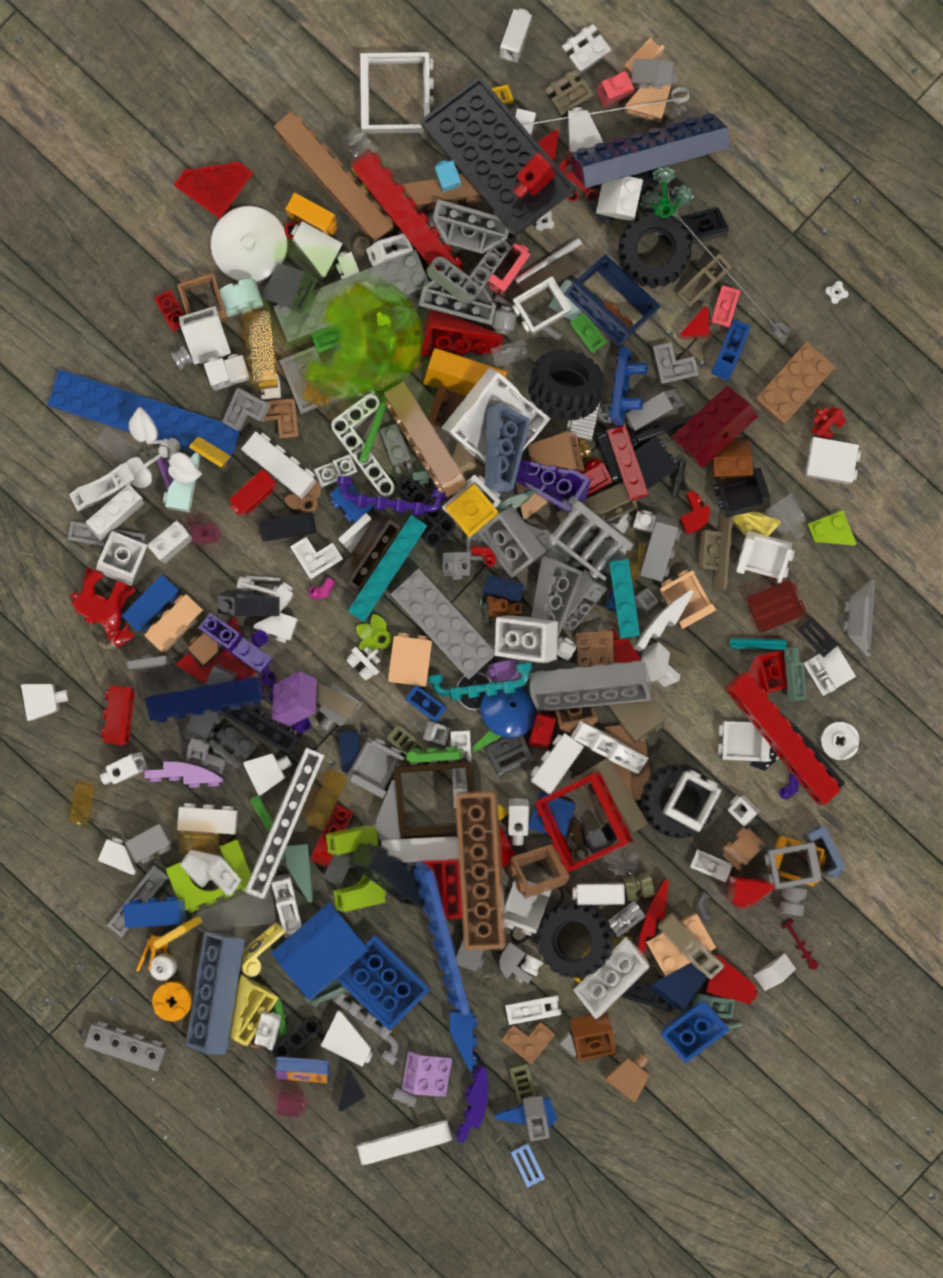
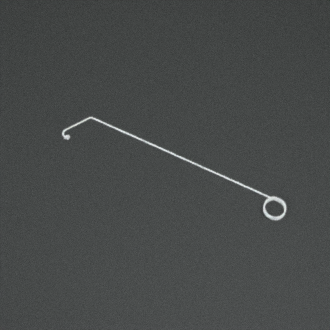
M676 88V89H674V90L672 91V93H671V100L660 101V102H654V103H648V104H643V105L630 106V107H624V108H618V109H612V110H606V111H601V112H594V113L576 115V116H571V117H564V118H559V119L546 120V121H541V122H534V123H529V124H522V125H523V126H524V125H531V124H537V123H542V122H549V121H554V120H561V119H567V118H572V117H579V116H584V115H591V114H596V113H602V112H608V111H614V110H620V109H626V108H632V107H638V106H644V105H650V104H656V103H662V102H668V101H673V102H675V103H677V104H680V103H682V102H686V101L689 99V91H688L687 89H685V88ZM679 92L687 94L686 97L678 99L673 95Z

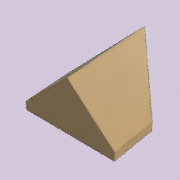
M457 442L453 460L460 469L464 479L469 480L474 474L477 477L485 475V466Z

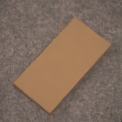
M620 725L604 727L605 733L648 757L645 741L643 743L638 741L634 744ZM648 760L639 774L611 761L634 801L641 800L640 797L644 791L643 786L648 782V777L650 776Z

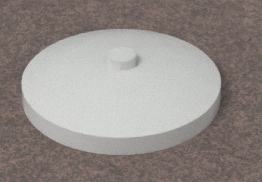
M253 206L236 208L225 214L213 230L211 237L213 258L219 269L235 281L244 279H255L256 283L264 281L272 276L277 264H283L286 258L288 244L284 228L273 214L262 208Z

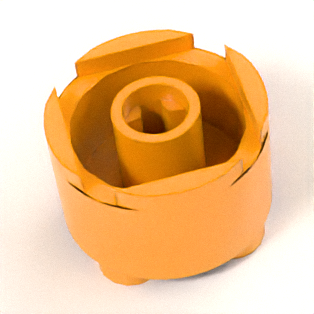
M178 980L165 982L153 995L152 1005L154 1012L166 1021L180 1020L191 1010L193 994L184 982ZM172 996H174V1000L177 1001V1003H175L174 1005H172L171 1001H169V999Z

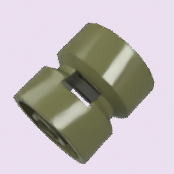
M649 871L639 873L638 877L634 875L623 877L628 902L638 900L640 896L644 898L655 896Z

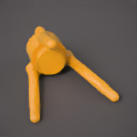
M151 935L150 939H147L146 947L136 968L137 972L140 971L149 949L152 953L148 970H151V962L155 958L156 952L161 953L163 949V954H167L168 943L157 949L154 945V941L161 936Z

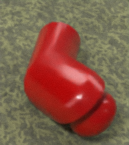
M472 545V555H481L487 566H493L496 563V555L490 547Z

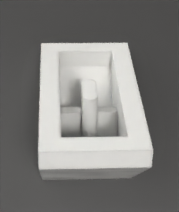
M784 953L755 973L754 977L763 990L766 991L782 983L796 968Z

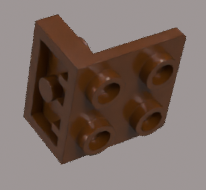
M439 385L428 417L430 424L442 428L466 396L449 391L447 387Z

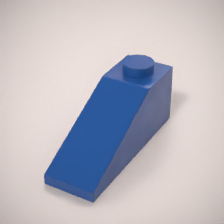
M733 319L711 374L729 381L751 328L750 325Z
M548 1096L543 1098L547 1126L551 1127L557 1121L551 1098ZM524 1104L495 1113L496 1120L527 1125Z

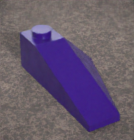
M520 460L515 481L527 489H535L537 491L536 495L569 514L572 511V505L568 500L574 496L584 504L591 479L572 469L567 470L556 466H546Z

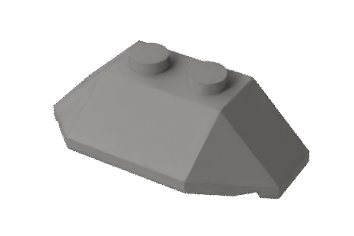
M437 199L432 219L445 244L483 254L507 239L509 229L498 216Z
M433 280L423 286L418 306L490 325H492L496 310L495 303L484 287L476 298L467 304L461 302Z
M869 580L848 598V601H845L844 606L847 620L843 622V632H846L848 640L863 657H870L875 580Z

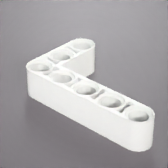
M369 394L332 421L331 426L334 434L382 497H390L395 490L394 484L371 452L365 463L358 460V455L362 453L365 444L354 431V428L375 414L380 405L378 397ZM370 399L377 402L373 409L366 407V402ZM353 411L361 413V417L358 420L351 418ZM338 422H343L346 424V427L343 431H337L335 429V426ZM350 437L357 439V444L353 447L348 446L346 443ZM372 468H378L380 474L378 477L373 478L369 475V471ZM382 484H390L391 490L388 493H383L380 490Z

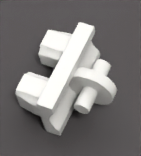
M357 647L351 650L353 653L350 654L346 661L353 668L360 661L364 663L366 667L359 674L365 681L373 675L377 676L380 673L370 662L371 659L376 664L381 661L376 656L379 652L377 648L372 652L369 647H366L363 651L368 655L367 658Z
M263 1011L254 1044L263 1045L269 1050H273L281 1021L279 1014Z

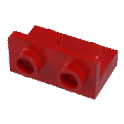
M599 458L588 460L586 465H584V471H577L591 479L587 496L613 482L604 463Z

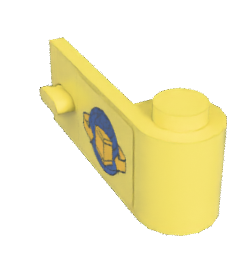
M277 922L272 924L243 950L240 970L246 976L254 977L260 972L261 963L256 957L285 933V930Z

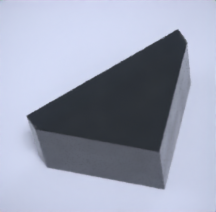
M349 1070L338 1111L341 1112L366 1096L353 1072Z

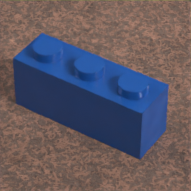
M161 575L122 617L138 632H146L153 625L152 621L156 617L160 618L166 611L165 607L169 603L174 604L181 591L164 575Z
M178 896L166 897V901H160L159 898H149L148 902L134 899L129 900V904L123 905L125 928L186 923L185 899L178 900Z

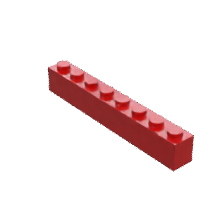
M367 149L351 162V168L426 262L430 265L435 258L443 257L464 272L462 267L464 265L463 261L458 255L454 256L451 253V246L445 244L439 236L441 235L435 226L431 227L429 225V218L423 211L419 212L417 210V203L411 196L409 198L404 193L406 190L400 182H395L392 178L394 176L392 171L388 167H383L380 163L382 159L376 151L372 153L370 149ZM435 266L438 271H441L439 267Z
M739 673L724 689L817 805H826L841 791L837 786V780L829 776L825 765L814 757V751L806 747L802 742V736L794 732L790 721L782 717L779 713L780 709L776 704L770 702L767 698V692L756 684L755 677L750 673Z

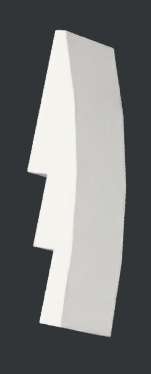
M690 590L663 609L642 632L633 648L637 651L644 650L651 637L657 639L661 636L666 625L670 627L676 625L694 592Z
M583 721L579 722L571 735L574 740L637 774L640 773L649 759L632 747Z

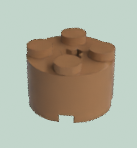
M743 828L735 836L737 840L734 843L730 841L722 849L724 852L722 856L738 871L742 869L739 866L741 863L745 866L760 850L759 845L762 847L765 845L750 828L747 830Z

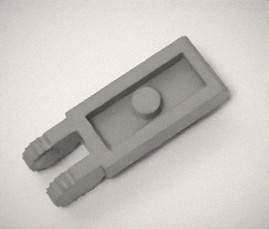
M394 424L380 429L398 478L403 477L402 470L398 465L406 462L408 473L412 475L414 471L410 463L411 459L398 425Z

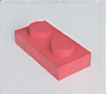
M722 285L711 323L726 328L730 327L740 290Z

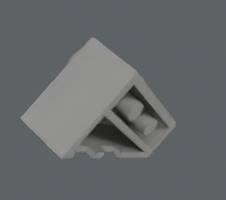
M656 513L655 524L650 535L640 576L661 582L664 576H668L670 566L667 564L669 558L673 559L676 549L673 547L674 541L679 540L681 530L678 529L679 519Z

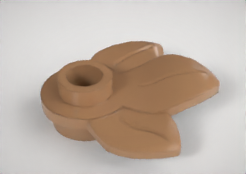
M316 480L315 485L302 499L292 492L291 495L284 498L287 505L292 509H300L305 514L314 513L318 507L317 499L321 495L320 484ZM307 501L312 503L310 508L305 507Z

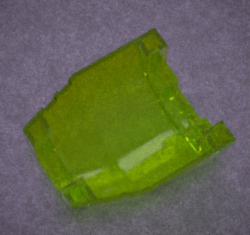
M382 280L355 281L352 283L351 289H344L343 295L337 294L327 301L321 321L343 330L332 364L317 358L309 359L304 379L310 385H313L314 389L319 390L320 394L332 398H352L385 392L404 381L414 369L422 346L420 319L409 298L392 284Z

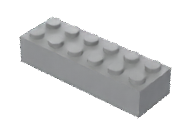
M420 569L416 570L390 594L468 680L495 657V651Z
M633 661L632 663L624 664L614 663L604 666L594 665L593 667L584 668L575 667L574 669H556L554 671L541 670L530 673V694L537 712L651 701V680L645 661Z

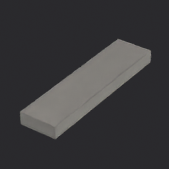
M71 521L67 540L105 547L110 534L100 541L88 528L87 524ZM114 530L116 533L145 544L146 534Z
M154 864L123 905L129 904V900L134 899L148 902V899L153 898L169 878L168 874ZM123 905L107 924V927L121 938L129 929L125 928Z

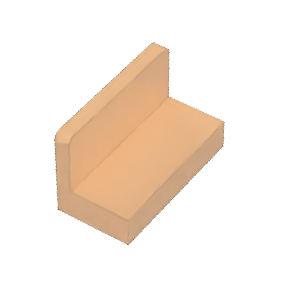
M649 38L629 59L624 68L632 74L634 59H658L664 53L665 46H659Z

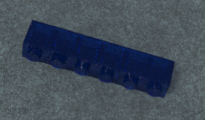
M260 675L153 695L145 698L149 721L156 720V723L168 721L167 718L174 717L175 720L186 718V714L193 713V716L205 714L204 711L211 710L212 713L221 712L223 707L230 706V709L241 708V704L249 703V706L261 704V700L265 699V693Z

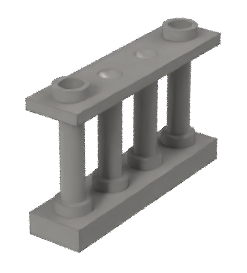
M572 496L568 500L572 505V511L553 534L546 529L543 531L548 536L546 540L553 546L558 544L589 568L588 573L595 579L600 577L605 581L607 578L601 573L602 569L619 548L625 547L629 551L633 544ZM583 514L586 516V522L570 542L565 545L559 538L574 519ZM597 525L600 528V533L584 553L579 556L573 549L588 530ZM611 536L614 539L613 545L596 566L593 567L587 560L602 541Z

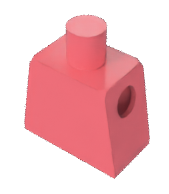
M626 71L602 81L596 89L603 108L636 93Z

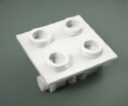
M838 646L825 658L818 654L803 663L823 696L856 677Z

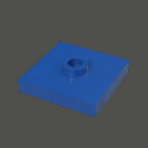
M539 792L537 801L549 794ZM557 798L549 802L548 805L565 838L576 804ZM535 804L528 828L547 834L544 829L545 823L542 817L537 814L538 810Z

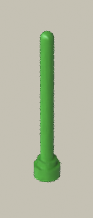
M386 377L383 384L385 392L400 384V381L393 377ZM385 395L382 397L360 456V462L365 463L368 459L387 408L384 403L387 400Z

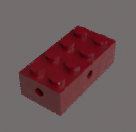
M727 385L672 436V439L685 455L700 468H703L758 416L751 404Z

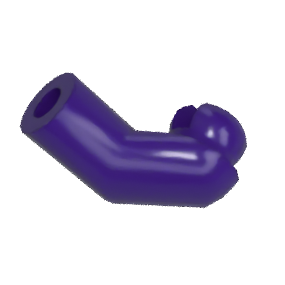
M789 774V784L779 790V796L782 799H789L798 792V780L793 774Z

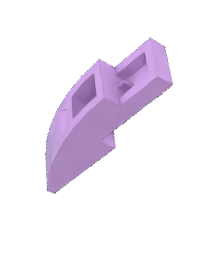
M163 762V770L144 771L145 778H150V782L161 781V777H169V781L181 780V776H183L184 784H189V788L200 787V783H208V787L219 786V782H224V778L213 771L183 762Z

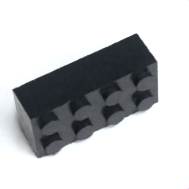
M360 843L348 863L400 903L423 908L425 900L421 899L418 888L421 886L420 882L415 879L414 869L402 865L401 859L389 855V850L381 845L376 847L371 843H368V845Z

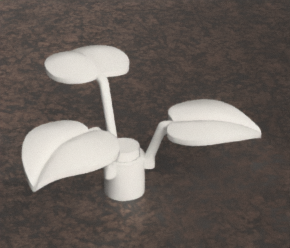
M139 407L129 422V430L132 436L139 442L146 440L148 444L161 445L158 450L159 454L145 464L138 457H133L126 462L135 479L131 484L138 488L149 486L152 482V474L146 467L160 457L169 458L168 462L171 464L169 474L175 481L190 483L199 478L202 473L195 467L192 460L184 453L178 452L180 450L179 441L175 438L156 440L157 429L147 413Z

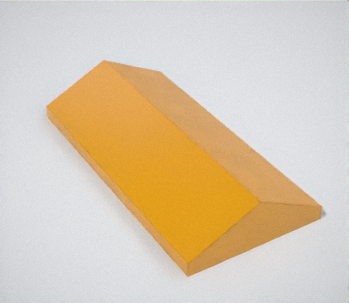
M434 348L423 384L436 389L439 388V385L447 387L449 391L467 396L489 368L498 371L505 378L507 371Z

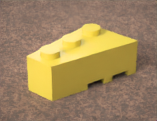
M241 974L235 995V1007L232 1013V1025L229 1036L233 1040L248 1046L258 1029L261 1014L263 1011L269 1013L279 997L268 987Z

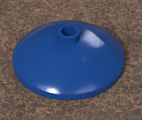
M521 687L515 688L516 692L504 694V690H497L498 694L486 696L485 693L480 705L481 716L486 726L495 734L505 738H517L525 735L533 727L537 710L531 695Z

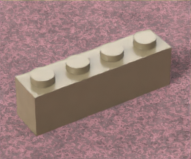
M624 482L599 492L584 502L587 508L606 523L638 509L636 500L630 502ZM564 511L556 513L560 524L568 516ZM583 514L577 516L566 529L565 534L581 520L585 523L586 516Z

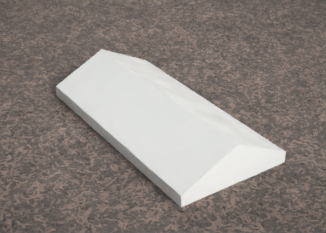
M625 938L611 952L610 958L605 961L606 964L602 968L598 969L594 974L588 975L573 990L595 1019H598L650 967L644 954L628 938Z

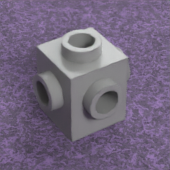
M470 552L443 553V576H451V580L462 579V576H469L471 568Z

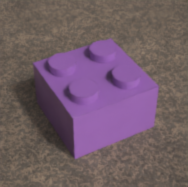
M298 671L274 684L272 718L291 726L316 713L317 679Z

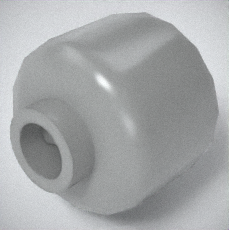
M501 305L500 309L497 308L495 310L491 325L494 328V332L509 334V332L515 329L517 315L512 311V307Z

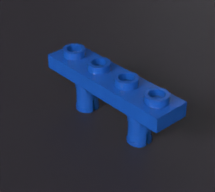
M620 347V352L616 357L618 367L617 372L614 373L615 388L611 394L613 403L609 409V417L615 425H624L626 410L643 409L642 398H627L631 374H647L648 364L646 362L632 363L633 354L628 347Z

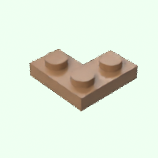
M295 398L266 401L271 405L263 422L278 420L280 439L299 437Z
M539 1022L530 1035L527 1036L513 1024L501 1040L532 1064L555 1036V1033L542 1022Z

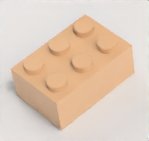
M696 913L681 920L710 951L716 948ZM662 931L656 934L655 937L646 940V944L665 976L690 963L685 955Z

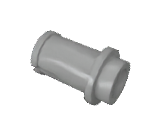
M396 1088L392 1099L407 1104L410 1108V1106H415L418 1096Z

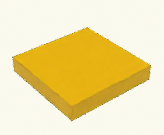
M475 483L445 507L446 511L469 538L499 514Z
M200 916L191 919L155 940L154 945L156 949L202 923L203 921Z

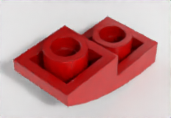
M171 289L155 297L154 300L172 332L181 328L179 317L185 314Z

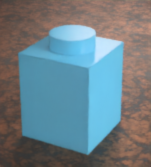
M443 160L437 163L438 166H435V172L442 192L460 187L461 181L454 161Z

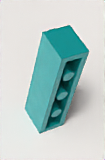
M629 557L610 560L609 564L621 639L640 636Z

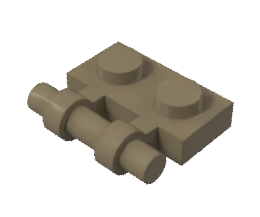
M577 69L571 73H565L563 78L558 81L554 80L550 83V86L544 89L547 95L553 92L557 95L551 99V102L561 117L594 95L584 79L576 82L575 78L580 76ZM569 83L571 87L562 92L560 88Z

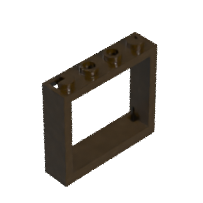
M464 757L452 762H448V760L437 761V763L418 762L415 765H410V762L399 763V766L394 767L400 837L458 833L457 823L406 827L401 773L465 768L467 791L470 792L475 791L472 760Z

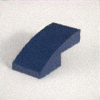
M358 729L338 731L342 772L350 771L360 753Z

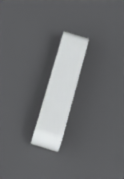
M444 1120L356 1145L361 1165H366L446 1143L452 1140L448 1121Z

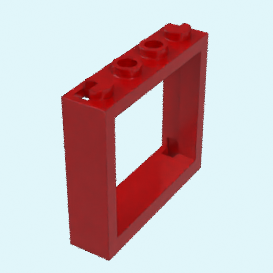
M600 771L535 802L538 810L537 814L542 817L545 823L544 829L547 834H550L553 840V848L556 852H559L561 864H564L568 872L633 842ZM591 782L619 842L576 862L548 803Z

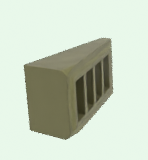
M399 724L386 738L405 755L417 748L418 745L421 747V751L427 750L424 744ZM400 731L403 732L397 741L393 740ZM406 736H408L409 739L403 746H401L400 743L402 742V740ZM412 740H413V741L415 742V744L412 746V748H411L409 751H407V750H406L407 746H408V745L412 742Z
M528 1063L509 1067L519 1105L524 1104L523 1099L537 1097ZM526 1070V1074L515 1077V1073ZM528 1078V1081L517 1084V1080ZM530 1085L529 1089L519 1091L520 1087ZM532 1092V1096L521 1099V1095Z

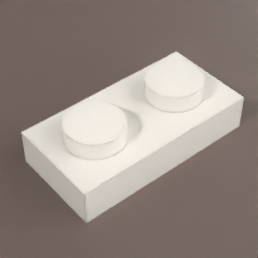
M698 849L690 865L691 868L726 882L733 866L731 863Z

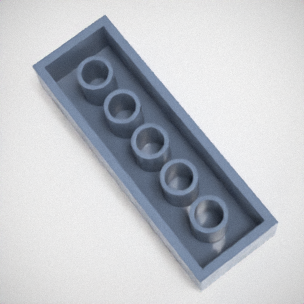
M204 931L185 1046L206 1054L226 1055L245 939L226 933Z

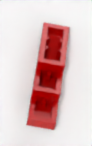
M663 879L655 892V896L652 897L639 932L637 948L644 956L647 937H655L657 918H665L669 883L667 879Z

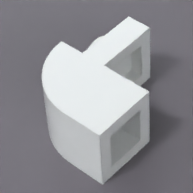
M659 642L645 647L641 662L645 661L651 682L657 680L666 687L678 682L680 674L668 665L670 652Z

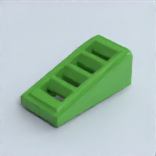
M489 730L472 749L476 752L502 736Z

